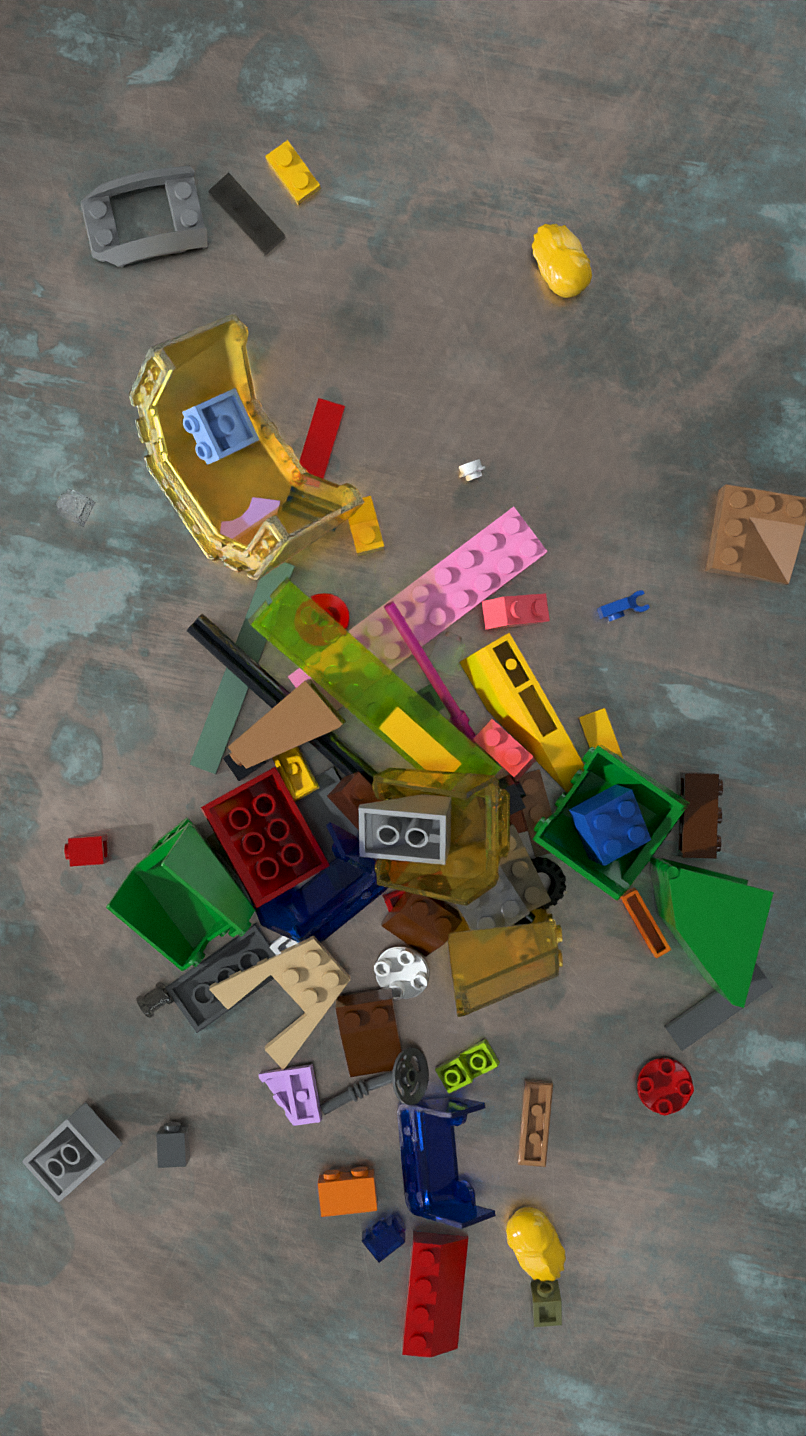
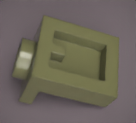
M558 1280L532 1281L530 1286L534 1327L562 1325V1301Z

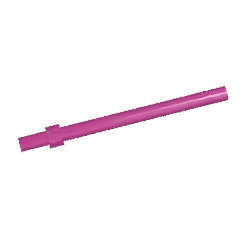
M394 601L389 602L384 606V609L451 715L450 721L455 729L460 730L468 745L474 744L475 741L473 739L476 735L469 725L470 720L464 710L459 709Z

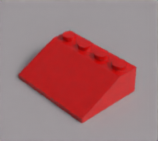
M276 767L200 807L256 908L330 866Z

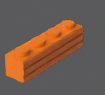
M633 887L628 890L620 899L653 956L657 959L671 951V948L637 889Z

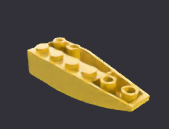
M508 633L459 663L486 710L520 745L534 756L537 763L568 793L573 787L570 781L579 769L585 770L583 769L584 764L511 634Z

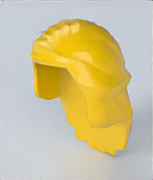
M544 224L538 227V232L533 235L532 249L543 279L549 288L560 297L572 298L580 294L589 286L592 279L590 260L584 253L579 239L565 225Z
M533 1207L519 1209L507 1222V1243L514 1251L522 1269L533 1280L555 1281L561 1277L560 1272L564 1271V1263L566 1261L565 1249L559 1241L557 1232L548 1217L540 1210Z

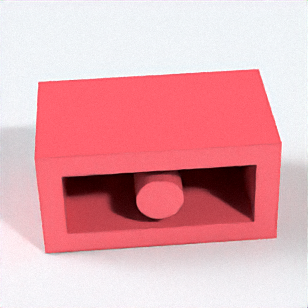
M546 593L505 596L482 601L485 630L528 626L550 621Z
M493 719L473 739L479 747L517 781L536 762L534 756Z

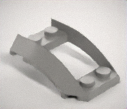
M190 165L150 170L121 177L99 185L87 195L80 204L92 257L102 262L107 261L118 268H123L124 265L156 256L185 252L188 249L195 248L207 249V227H204L193 176L195 172ZM165 185L175 231L141 238L120 245L109 197L136 189Z

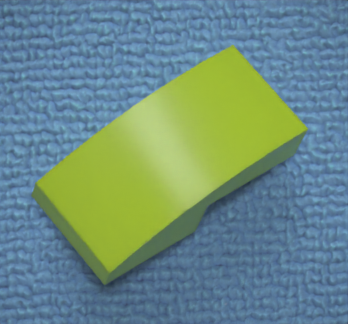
M484 1039L436 1067L435 1071L447 1092L451 1093L472 1083L474 1078L498 1067L500 1062L487 1039Z

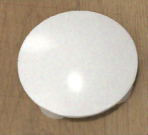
M397 946L387 949L379 956L374 966L378 984L382 989L392 988L395 1001L418 996L425 990L429 982L430 973L425 959L417 951L408 947Z

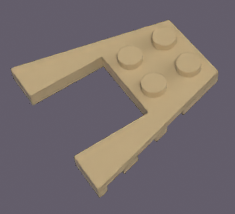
M315 936L282 950L280 954L274 957L263 959L253 967L244 971L240 970L219 983L215 982L209 988L216 998L227 1009H230L268 976L272 975L305 1013L265 1045V1051L282 1069L286 1068L350 981V975Z

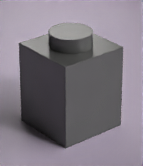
M180 1122L165 1123L164 1127H160L156 1134L158 1168L186 1167L190 1160L189 1126H181Z

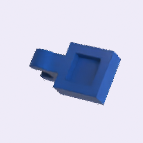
M637 591L629 597L597 608L600 619L608 617L609 622L624 617V610L632 609L639 613L650 608L649 604L642 607L636 604V598L645 594L644 591Z

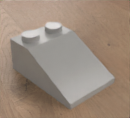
M416 795L359 805L360 857L446 864L451 846V797Z
M85 1102L22 1162L59 1203L100 1167L122 1145V1142Z

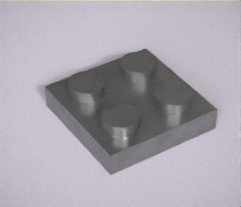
M499 864L450 895L481 944H484L530 914Z

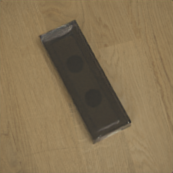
M229 172L208 191L210 196L265 256L285 238V234Z

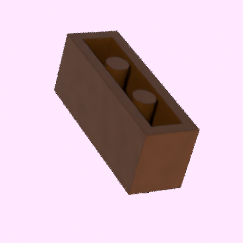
M680 772L679 796L690 803L679 818L678 856L682 858L717 859V852L721 851V836L717 835L718 824L722 822V808L718 807V796L723 794V781L719 779V774Z

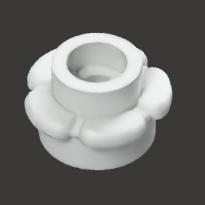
M480 459L459 466L461 472L459 477H465L466 481L482 476L481 471L485 469V466L482 467Z

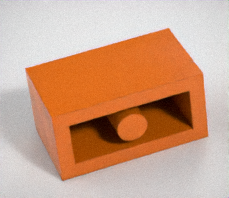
M361 1166L351 1169V1172L340 1173V1170L334 1169L319 1175L318 1192L321 1217L377 1211L378 1199L374 1169L368 1170V1167Z

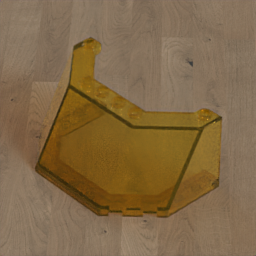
M233 313L150 347L129 392L131 405L137 406L140 417L135 422L140 442L146 443L148 455L144 456L146 468L206 557L214 562L222 560L225 567L237 573L245 571L248 578L257 581L352 517L362 506L364 500L359 490L351 484L345 483L340 486L309 474L301 466L292 448L286 444L278 432L277 426L269 419L260 401L255 397L246 350L249 335L248 329L237 315ZM236 388L259 440L207 465L205 460L199 458L196 453L195 447L197 443L193 434L187 432L183 426V419L185 417L182 412ZM252 497L280 500V505L275 510L233 539L220 534L221 522L233 521L241 517L249 508Z

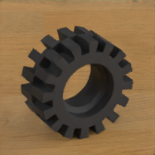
M536 857V859H531L537 873H545L551 879V886L547 891L551 901L536 909H549L550 906L557 905L559 899L562 900L564 890L566 891V877L562 869L555 862L547 858Z

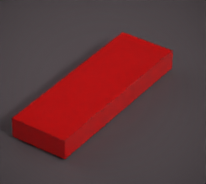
M318 398L294 477L295 480L322 487L344 415V405Z

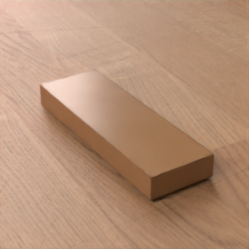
M525 1079L518 1165L546 1167L553 1093L552 1081Z

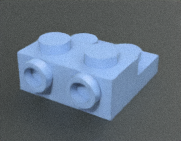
M236 388L182 412L185 417L183 419V426L187 432L193 434L197 443L195 447L196 453L199 458L205 460L207 465L259 440Z

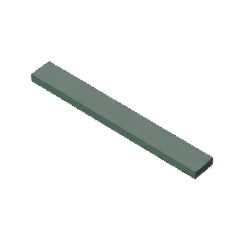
M268 556L235 643L258 664L295 569L294 565ZM227 667L190 765L213 774L218 772L249 687Z

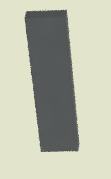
M755 964L745 1007L773 988L758 964ZM715 990L664 1027L681 1051H683L743 1008L732 1005Z

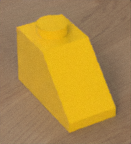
M371 496L344 502L357 556L385 550Z

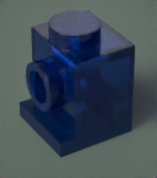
M391 1215L386 1220L382 1218L371 1227V1232L366 1228L362 1232L361 1241L378 1263H380L405 1243L404 1231H406V1227L398 1216L393 1218Z

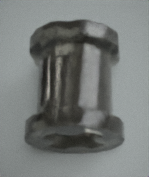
M158 982L156 988L146 995H140L136 998L140 1009L148 1018H152L154 1012L165 1004L170 1005L174 1002L166 991V986L161 982Z

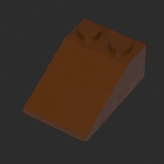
M392 988L338 996L336 999V1014L350 1077L393 1071L395 1060L402 1051Z

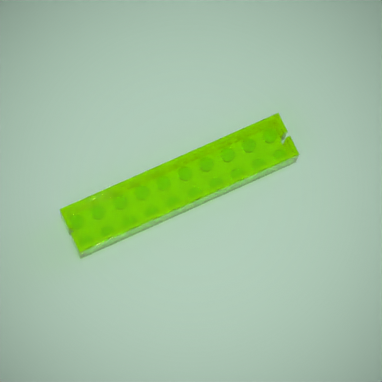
M288 577L271 593L270 598L272 602L269 604L265 600L248 619L250 625L443 793L451 797V800L463 810L479 793V788L471 781L472 778L475 776L483 786H486L501 769L492 757ZM397 706L462 763L443 785L378 728Z

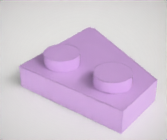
M313 1064L261 1071L259 1073V1079L262 1083L265 1081L274 1094V1100L285 1110V1115L293 1126L321 1122L323 1118Z

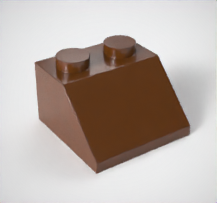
M413 881L381 923V926L427 957L448 941L462 922L459 911L416 881Z

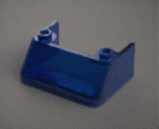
M331 822L326 826L334 841L332 851L337 858L329 864L330 866L320 871L300 889L293 887L258 908L252 902L261 926L298 943L312 936H315L322 943L384 893L390 886V880L385 870L375 858L360 857L359 839Z
M449 1097L420 1100L415 1105L401 1104L398 1107L397 1119L405 1202L413 1215L460 1229L496 1216L495 1210L476 1205L474 1188L467 1181L459 1179L454 1126L463 1125L467 1120V1114L485 1109V1102Z

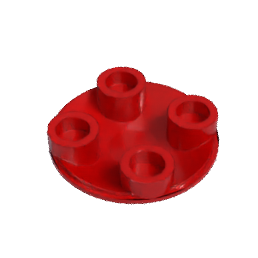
M658 1058L650 1061L642 1068L637 1079V1092L642 1103L651 1111L663 1116L678 1112L684 1108L694 1092L689 1071L683 1064L671 1058Z

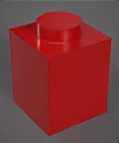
M107 834L68 838V843L64 847L65 859L70 862V867L100 865L109 862Z

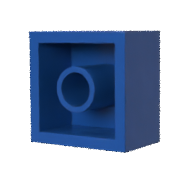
M614 785L569 809L588 859L603 866L651 840L632 789Z

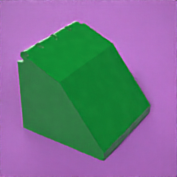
M652 857L650 860V873L656 914L708 984L732 1005L744 1008L774 892L747 885L748 880L665 858Z

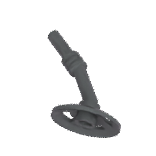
M405 1048L397 1056L393 1071L365 1082L360 1080L359 1085L355 1083L353 1088L349 1086L348 1091L321 1104L320 1107L324 1115L352 1100L357 1102L358 1097L362 1099L363 1095L368 1096L370 1091L393 1083L394 1092L400 1102L405 1105L417 1104L425 1095L429 1081V1069L426 1058L417 1048ZM412 1057L417 1062L419 1069L417 1072L412 1063H410ZM417 1082H418V1085H417V1088H416L415 1092H414L412 1095H410V1092H412V1091L414 1090V1088H415V1086H416V1084H417Z

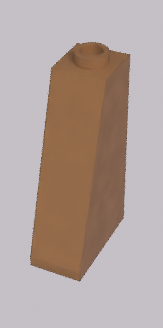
M307 679L228 746L231 750L230 756L237 765H243L247 769L338 729L346 721L310 679Z

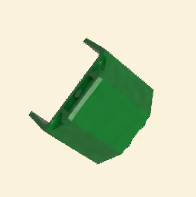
M598 745L596 749L591 747L584 755L582 761L586 763L583 767L585 770L579 769L570 781L573 787L569 793L563 792L554 804L557 807L555 813L547 819L543 816L533 830L537 833L533 840L618 901L646 867L690 803L605 746ZM614 785H619L632 789L651 840L603 866L588 859L569 809Z
M188 817L162 836L151 847L150 853L131 869L106 906L111 913L181 971H184L191 965L196 967L206 955L203 951L207 944L218 935L223 937L228 932V935L231 937L236 935L243 936L250 928L252 923L249 920L255 912L250 899Z

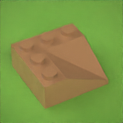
M724 485L719 489L706 572L789 585L806 525V497Z

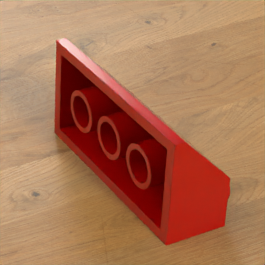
M413 1231L402 1355L431 1358L458 1349L468 1236Z

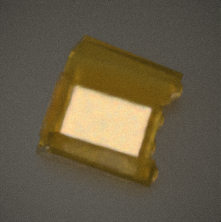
M392 767L374 775L372 788L376 798L379 800L398 799L416 795L451 797V846L446 864L440 865L378 858L375 863L377 885L464 906L469 905L496 886L499 879L498 866L501 857L507 858L510 850V794L507 790H503L498 786V778L494 775Z
M540 908V910L534 909L531 912L536 917L530 924L470 930L464 916H460L462 922L454 932L448 935L451 973L458 1017L468 1015L559 976V967H563V959L558 943H562L563 938L561 925H555L552 913L547 914L544 908Z

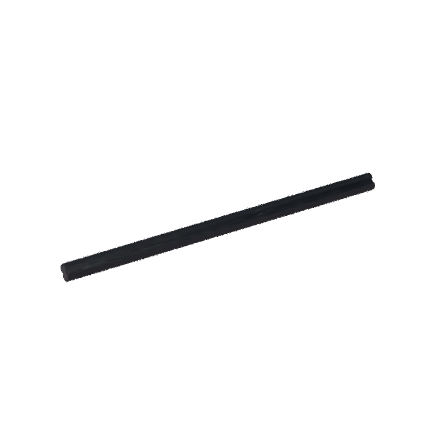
M201 614L187 629L191 636L271 708L275 707L290 694L204 614ZM332 731L308 741L346 776L360 772L384 800L404 798L400 792ZM452 840L448 855L461 849ZM530 911V914L511 926L514 928L531 924L536 916Z

